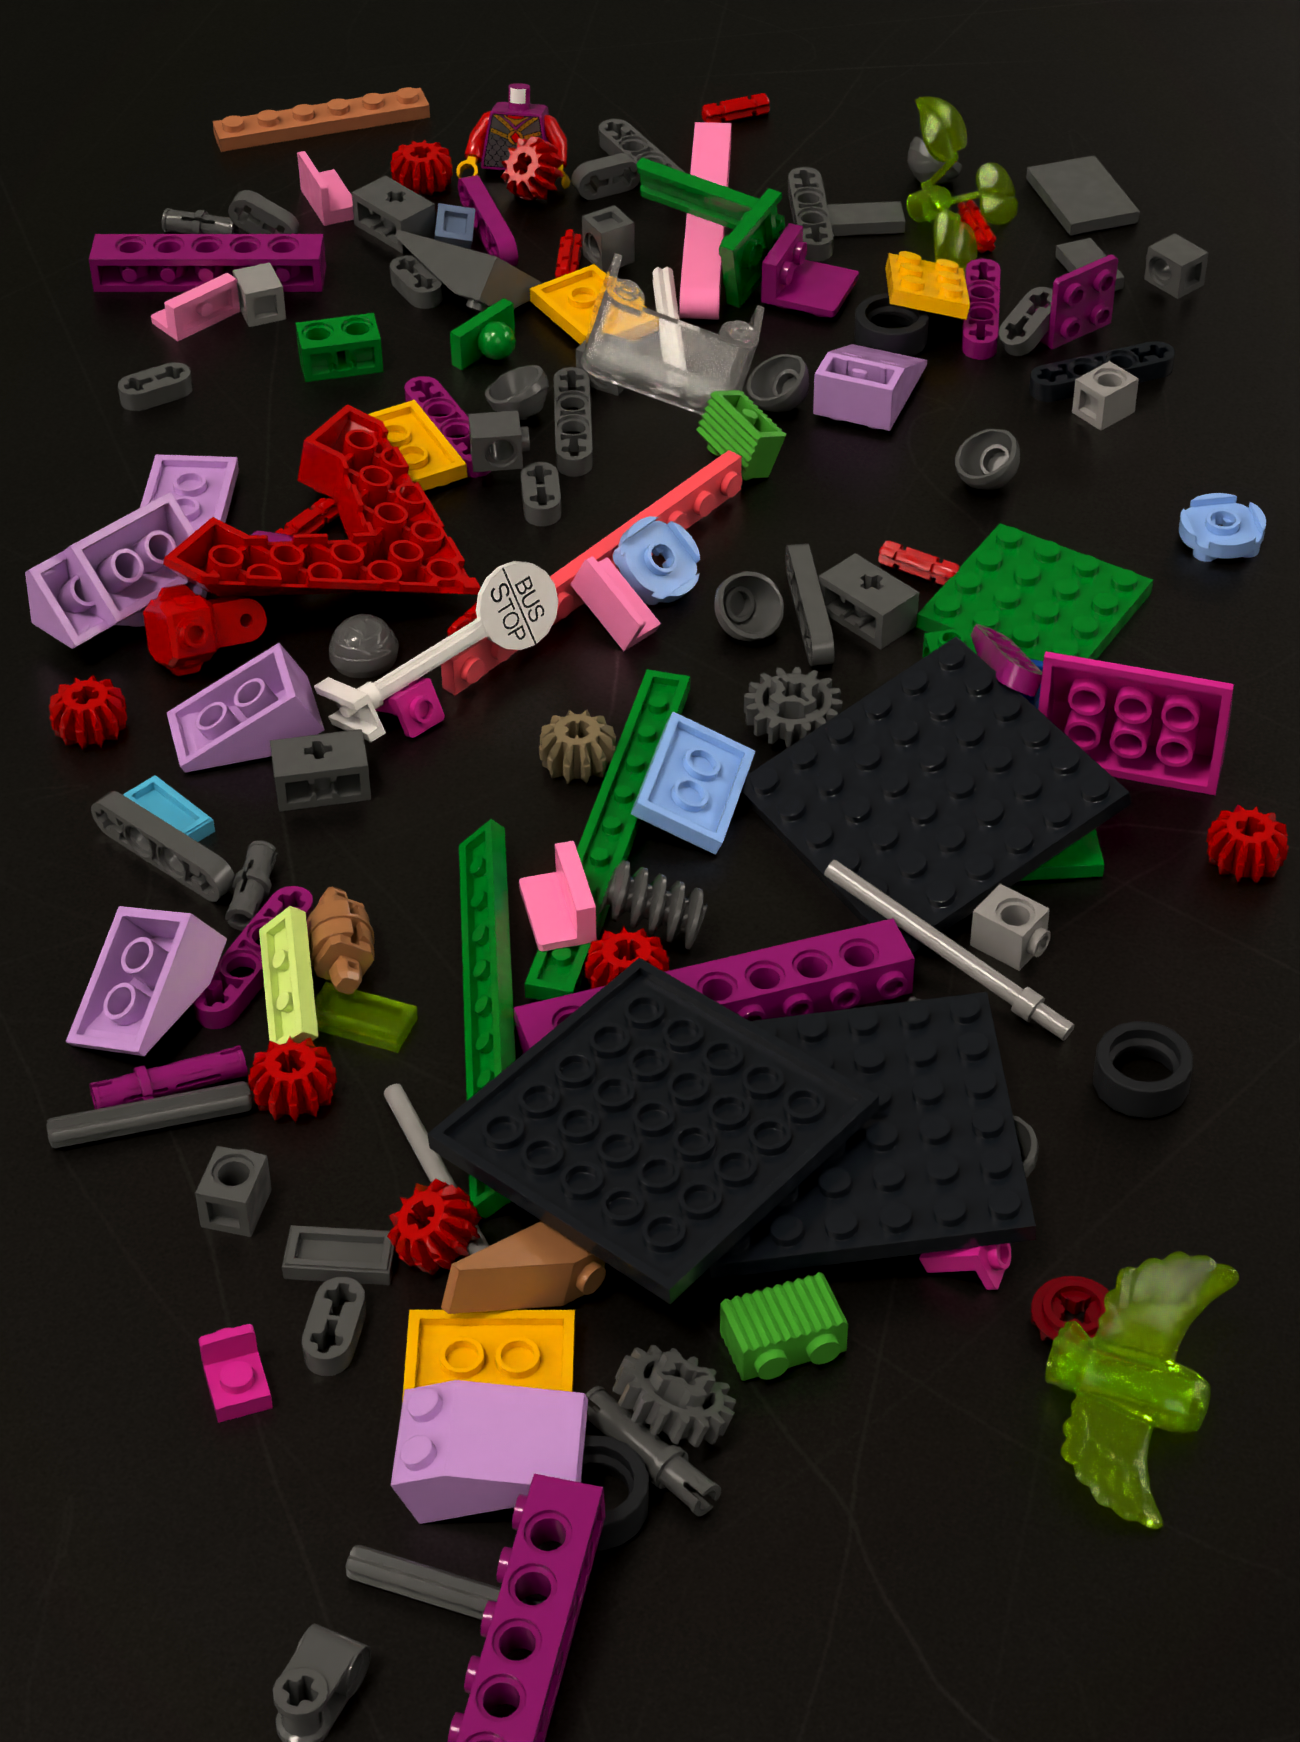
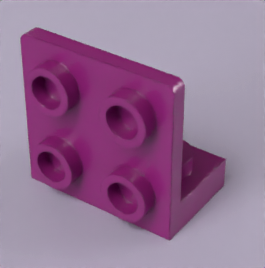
M788 223L762 262L761 302L776 305L781 309L809 312L818 317H835L857 283L859 272L857 270L805 260L807 243L803 242V226Z
M1110 254L1054 280L1049 330L1040 340L1051 349H1055L1111 323L1118 267L1117 257Z

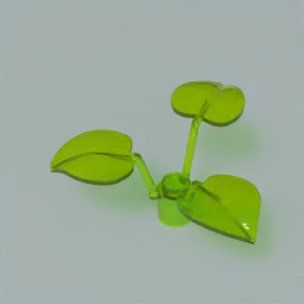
M920 97L914 101L919 109L920 126L925 146L934 159L946 163L928 181L921 183L923 190L908 196L907 210L910 217L916 222L935 219L933 230L935 260H951L956 262L959 268H963L966 271L967 263L977 258L976 238L972 228L967 223L961 222V216L958 213H953L949 208L952 204L980 198V211L984 218L994 225L1010 222L1018 211L1015 188L1006 170L1001 165L993 162L981 165L976 173L978 191L951 197L947 188L934 185L958 161L957 151L966 146L967 133L964 121L954 106L940 98Z

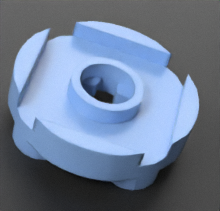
M1226 493L1200 495L1191 500L1188 509L1185 510L1183 508L1181 511L1179 535L1183 542L1193 549V556L1200 561L1211 562L1217 558H1252L1258 555L1260 545L1264 539L1266 517L1263 511L1250 501L1249 508L1236 503L1237 496Z
M651 516L640 519L625 531L620 538L618 547L614 550L613 561L619 568L622 576L643 602L648 605H656L659 602L669 603L676 601L695 586L699 578V574L696 575V563L700 561V554L695 541L681 525L670 521L668 524L662 521H655L658 517ZM651 553L655 556L661 554L666 561L662 564L663 568L655 564Z

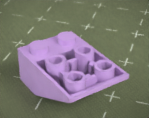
M855 344L829 351L814 375L813 414L829 417L836 421L843 420L865 425L872 429L890 431L925 370L927 360Z

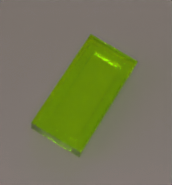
M325 982L315 998L318 1031L397 1053L418 1019L417 1006L355 990L353 994L348 995L334 989L333 984Z

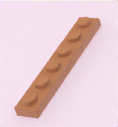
M405 87L397 92L385 94L369 93L363 97L348 100L338 98L330 100L328 103L317 105L300 104L292 109L280 111L264 110L255 115L242 117L232 115L225 117L223 120L212 122L214 136L220 151L224 152L430 118V106L421 88Z

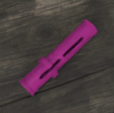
M237 1045L222 1051L192 1057L149 1069H146L145 1065L135 1067L133 1069L134 1073L109 1080L89 1083L94 1109H100L183 1093L214 1085L215 1083L247 1077L248 1071L241 1046Z

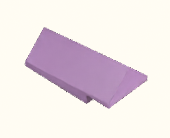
M171 491L27 570L25 576L31 623L73 649L147 607L151 599L157 598L162 588L189 583V581L163 565L164 557L195 532Z

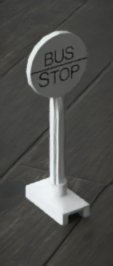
M512 561L498 566L486 577L478 592L477 618L473 622L374 683L367 682L355 689L328 677L314 685L317 694L335 701L339 708L338 711L328 716L331 724L345 731L362 729L363 739L372 742L386 733L375 710L384 704L383 700L483 638L487 637L488 640L504 649L523 650L536 645L549 633L556 619L559 601L556 586L548 573L533 563Z

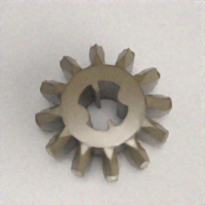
M588 709L582 714H574L571 710H568L565 717L553 715L550 724L542 726V733L540 734L539 757L542 760V767L548 768L551 778L564 776L567 784L574 779H581L587 784L590 776L604 778L605 770L609 768L616 750V735L613 726L606 724L604 716L591 717Z

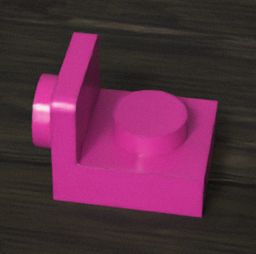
M420 677L383 700L384 704L375 709L376 711L398 716L405 736L415 738L445 718L430 678Z
M1010 1243L923 1253L920 1254L919 1259L927 1273L976 1271L986 1290H998L1004 1271L1011 1263Z
M252 1324L234 1328H223L215 1333L201 1336L198 1339L203 1370L218 1423L273 1408L271 1393L258 1353L256 1335Z

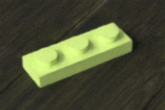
M289 906L259 929L269 1041L279 1045L286 1043L289 1036L293 1038L295 1043H301L310 1037L313 1041L318 1037L306 912Z

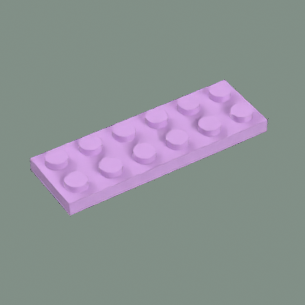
M155 455L140 508L171 491L194 531L198 530L212 517L225 523L239 473L238 458ZM191 582L185 584L195 594L201 595L206 599L207 591ZM145 608L115 625L145 626L143 616Z

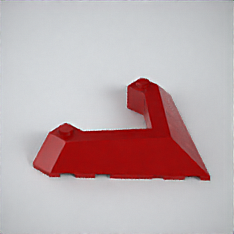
M348 404L304 440L297 481L313 488L318 493L333 498L349 540H328L326 533L293 534L292 541L268 542L267 535H248L212 517L165 556L163 565L183 579L219 597L366 592L478 595L481 589L476 578H470L465 571L463 556L453 539L446 535L444 524L419 482L413 483L408 474L409 465L399 448L392 447L388 441V430L383 421Z

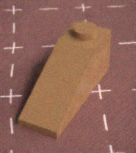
M540 1221L451 1264L441 1308L448 1314L564 1306L583 1295L594 1293L600 1287L606 1276V1269L604 1268L606 1262L543 1221Z

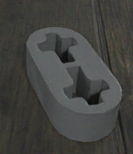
M626 153L587 161L580 164L573 172L572 185L587 200H595L634 189L640 182V175L637 172L636 166L637 162L631 155Z
M251 190L238 192L229 206L228 214L231 221L250 234H298L299 223L296 217ZM245 205L252 209L250 214L243 211ZM278 225L285 228L283 233L276 230Z
M400 256L392 260L390 263L391 284L411 305L421 309H429L443 302L442 281L417 257Z
M1044 286L1030 290L1001 324L999 337L1004 350L1009 355L1023 356L1029 353L1048 332L1053 291L1051 288Z
M178 362L166 363L123 377L118 383L121 406L130 411L146 410L188 396L193 389L190 368L186 364Z
M534 462L526 465L521 471L524 517L527 522L536 526L552 525L558 522L562 514L557 468L546 462ZM540 503H546L544 506H539Z
M335 1277L324 1282L316 1292L302 1335L304 1362L307 1368L315 1374L333 1376L342 1373L353 1360L367 1312L365 1291L362 1285L355 1279ZM341 1300L350 1301L343 1304L340 1316L334 1315L333 1307H338ZM329 1336H335L336 1345L331 1346L328 1352H319V1350L325 1349Z

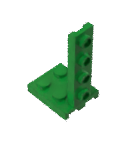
M641 158L636 166L637 172L640 175V193L642 197L733 229L729 235L722 239L719 255L722 261V282L725 286L726 302L740 308L762 282V262L780 237V232L785 229L784 216L777 212V204L782 200V192L768 188L761 198H757L665 166L664 164Z

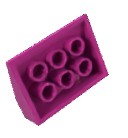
M1046 651L1043 661L1038 710L1112 777L1216 796L1226 749L1234 684Z

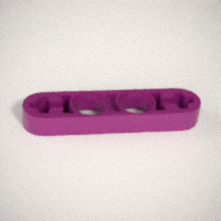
M478 175L459 178L458 191L462 207L476 209L474 229L489 255L496 256L512 266H517L518 251L514 236Z
M984 258L975 259L967 263L965 274L970 308L967 320L963 319L962 351L967 357L977 360L989 359L996 355L999 335L1001 268L997 262ZM977 337H984V340H978Z
M420 376L406 382L404 387L405 402L415 400L466 462L467 477L477 478L489 474L491 471L473 472L471 454H468L471 452L469 417L439 381L432 377ZM434 415H447L442 417H434ZM457 435H458V436H465V437H461V438H451V436H457Z
M975 624L971 632V638L977 655L996 671V679L1013 690L1029 696H1035L1041 684L1042 671L1009 637L989 627Z
M287 886L277 890L219 959L210 985L193 1002L195 1019L200 1025L209 1029H222L230 1026L264 986L261 946L255 943L260 938L259 929L289 906L305 911L307 921L309 914L314 910L313 896L307 889L299 886ZM239 967H249L254 970L251 975L238 978L230 975L231 971Z

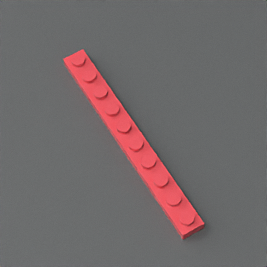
M728 450L551 575L550 578L556 586L559 600L557 616L553 625L566 618L572 611L585 603L570 584L586 559L593 556L600 562L608 557L620 572L613 561L614 550L618 547L620 538L625 531L645 517H658L655 521H662L666 524L673 521L681 525L685 530L741 490L743 481L741 476L742 456ZM485 637L441 664L442 688L456 696L497 665L509 659L518 650L504 649Z

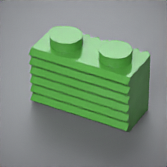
M740 390L712 392L710 394L711 399L707 401L708 406L704 408L706 412L701 415L703 419L698 422L700 426L696 429L697 433L708 443L707 449L716 456H721L728 450L742 456L741 476L743 480L768 478L787 433L782 432V429L777 427V424L773 423L772 419L767 418L768 415L762 413L763 410L758 409V406L753 404L754 401L749 400V397L744 395V392Z
M818 1272L814 1277L808 1275L804 1279L797 1278L793 1283L787 1281L783 1286L776 1284L773 1288L766 1287L763 1291L756 1290L752 1294L746 1292L742 1297L735 1296L732 1300L725 1298L720 1303L721 1337L724 1339L725 1346L728 1347L729 1355L732 1356L733 1363L736 1365L737 1372H739L742 1381L755 1377L765 1380L774 1379L782 1375L790 1367L810 1361L814 1364H825L835 1359L841 1352L847 1351L848 1322L823 1273Z

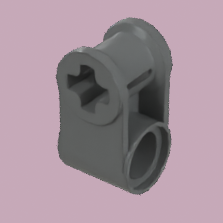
M312 1624L306 1630L297 1646L295 1654L273 1687L274 1705L278 1710L276 1729L282 1742H322L328 1736L330 1729L349 1698L357 1692L366 1676L372 1652L369 1645L318 1624Z

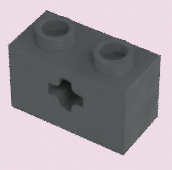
M388 176L379 178L352 192L354 225L399 252L405 253L409 250L395 237L397 229L431 239L434 238L437 216L435 204Z
M854 553L819 575V583L828 617L877 648L883 649L916 627L919 592L858 554Z
M362 729L270 740L279 812L371 800L369 769Z

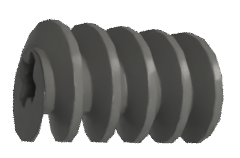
M622 860L611 875L601 902L599 914L607 905L612 906V921L617 922L625 912H629L630 928L633 929L644 918L648 919V934L651 936L664 925L667 927V942L670 943L680 932L685 933V948L690 950L703 922L707 902L703 904V889L697 887L685 898V883L679 880L667 891V878L660 873L648 884V869L640 867L630 877V862Z

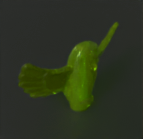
M1176 1251L1169 1254L1163 1260L1149 1258L1138 1268L1129 1266L1121 1269L1116 1279V1288L1109 1291L1104 1297L1106 1312L1099 1318V1329L1094 1338H1090L1076 1321H1068L1059 1330L1058 1336L1054 1338L1047 1361L1046 1382L1076 1394V1399L1071 1403V1417L1063 1424V1432L1067 1439L1062 1445V1457L1066 1462L1074 1466L1078 1481L1090 1487L1097 1503L1105 1507H1111L1117 1515L1125 1520L1138 1521L1148 1528L1158 1529L1163 1526V1519L1151 1492L1147 1467L1148 1446L1153 1429L1156 1427L1179 1433L1198 1431L1206 1416L1211 1398V1386L1205 1378L1193 1369L1175 1361L1180 1343L1190 1324L1203 1312L1204 1308L1218 1296L1235 1286L1239 1281L1237 1270L1229 1265L1217 1264L1207 1255L1190 1257L1182 1251Z

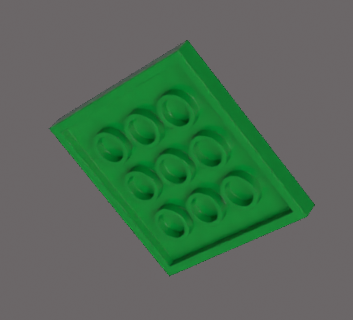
M1000 523L960 566L959 571L953 577H950L917 614L916 628L926 632L968 628L971 635L975 624H980L1009 637L1029 659L1044 661L1045 652L1048 651L1097 660L1150 596L1153 579Z

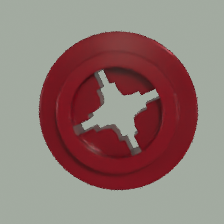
M1080 1276L1054 1278L1043 1284L1036 1291L1032 1299L1031 1324L1039 1328L1042 1341L1050 1339L1056 1341L1061 1352L1067 1346L1079 1347L1084 1354L1091 1345L1097 1344L1105 1347L1110 1335L1113 1332H1117L1120 1313L1116 1299L1107 1288L1089 1278ZM1067 1310L1073 1315L1085 1312L1084 1322L1082 1323L1076 1318L1064 1321L1065 1311Z

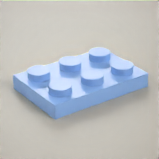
M672 712L658 742L631 815L716 855L724 841L755 750L676 712Z

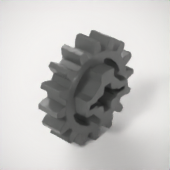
M795 667L791 674H786L782 668H777L776 676L774 677L762 673L760 674V683L751 682L749 684V693L744 695L746 725H754V735L760 736L767 733L768 743L773 744L778 739L785 740L786 747L792 746L795 740H801L840 714L843 707L840 688H832L831 678L818 680V671L816 670L811 671L808 675L801 674L800 667Z
M651 1345L647 1353L637 1347L634 1348L631 1356L626 1355L615 1376L616 1382L613 1386V1392L621 1395L618 1405L621 1408L633 1409L634 1414L631 1420L634 1423L650 1424V1434L656 1436L663 1431L668 1435L672 1443L678 1444L681 1439H687L694 1447H699L702 1439L710 1444H714L719 1435H724L735 1413L732 1410L736 1404V1399L727 1395L730 1389L727 1383L716 1382L715 1375L717 1372L714 1369L697 1366L698 1358L692 1356L685 1360L678 1353L677 1349L671 1348L669 1352L662 1353L656 1345Z

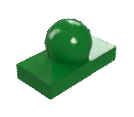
M503 298L450 332L452 366L463 370L483 356L496 361L508 358L514 351L516 344L513 302Z

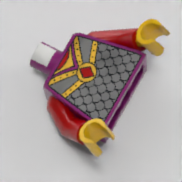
M523 83L510 84L508 102H497L491 111L483 113L470 133L464 154L466 160L460 162L457 166L456 173L458 179L462 178V173L465 169L474 170L473 176L478 175L480 177L477 163L480 162L483 169L506 170L507 168L503 166L501 161L508 160L510 156L508 148L516 149L518 138L528 140L533 136L545 140V142H550L558 149L557 154L565 161L558 168L564 175L561 180L562 187L564 189L569 187L570 179L563 171V168L567 166V137L556 118L549 115L546 105L530 104V85Z

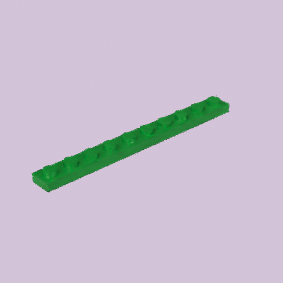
M646 670L577 847V852L596 906L597 940L610 905H607L599 914L605 890L617 865L622 860L627 861L642 822L641 819L631 815V811L666 722L672 712L682 714L690 692V676ZM591 943L543 952L537 950L525 981V997L543 1001L579 992L585 976V962H587Z
M492 819L459 844L467 1100L516 1061L505 828ZM469 1174L470 1200L482 1218L487 1219L503 1206L512 1202Z

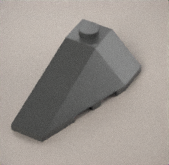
M398 229L395 237L454 294L467 300L465 307L474 312L481 313L503 298L513 302L515 309L530 301V288L542 284L539 280L496 256Z

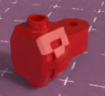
M185 584L162 588L157 598L151 599L143 611L149 652L157 663L168 668L175 676L199 672L203 663L210 661L219 648L252 642L258 639L264 632L267 623L266 612L256 600L239 596L206 600L201 595L195 594Z

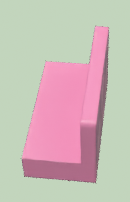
M305 151L297 152L301 191L322 224L328 226L353 220L352 195L335 169L318 172Z
M225 273L164 302L165 309L151 315L152 324L176 341H180L239 313L240 303L237 279L229 273Z
M591 556L583 562L570 585L623 651L657 631L661 623L608 557L598 562Z
M574 841L555 844L556 872L519 879V889L538 950L542 952L588 944L591 941L597 940L596 906Z

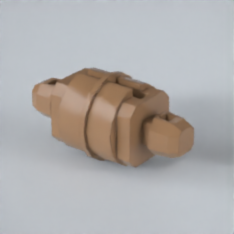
M332 886L326 889L319 899V903L307 919L309 950L316 975L332 981L334 989L349 995L353 994L362 982V976L374 961V931L370 925L369 916L363 903L349 899L344 890Z

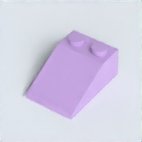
M277 643L166 712L179 764L184 772L270 757V740L317 735L325 730L308 676L280 643Z
M119 906L66 1043L74 1047L145 1056L210 985L227 938L191 913Z
M453 1380L406 1389L403 1396L391 1487L418 1523L423 1524L513 1508L519 1494L528 1495L534 1474L581 1483L588 1398L584 1393L463 1380Z

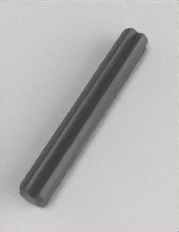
M241 1081L53 1117L47 1120L46 1128L51 1147L60 1148L247 1112L252 1109V1097L248 1083Z
M355 1545L352 1548L345 1567L346 1576L349 1579L481 1620L488 1600L497 1602L500 1587L363 1545ZM527 1596L521 1602L527 1605H537L544 1601Z

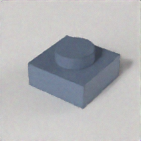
M438 203L434 240L471 249L476 209Z

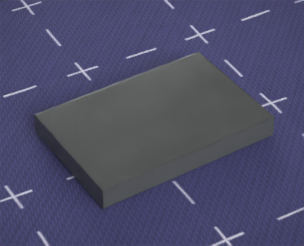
M1095 155L1027 167L1026 179L1070 236L1139 223L1140 211Z

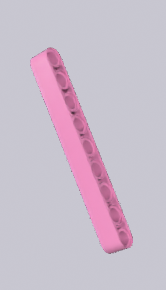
M695 122L690 174L728 187L731 156V123ZM687 213L679 316L680 319L719 320L722 261L719 255V247L722 239L725 237V226Z

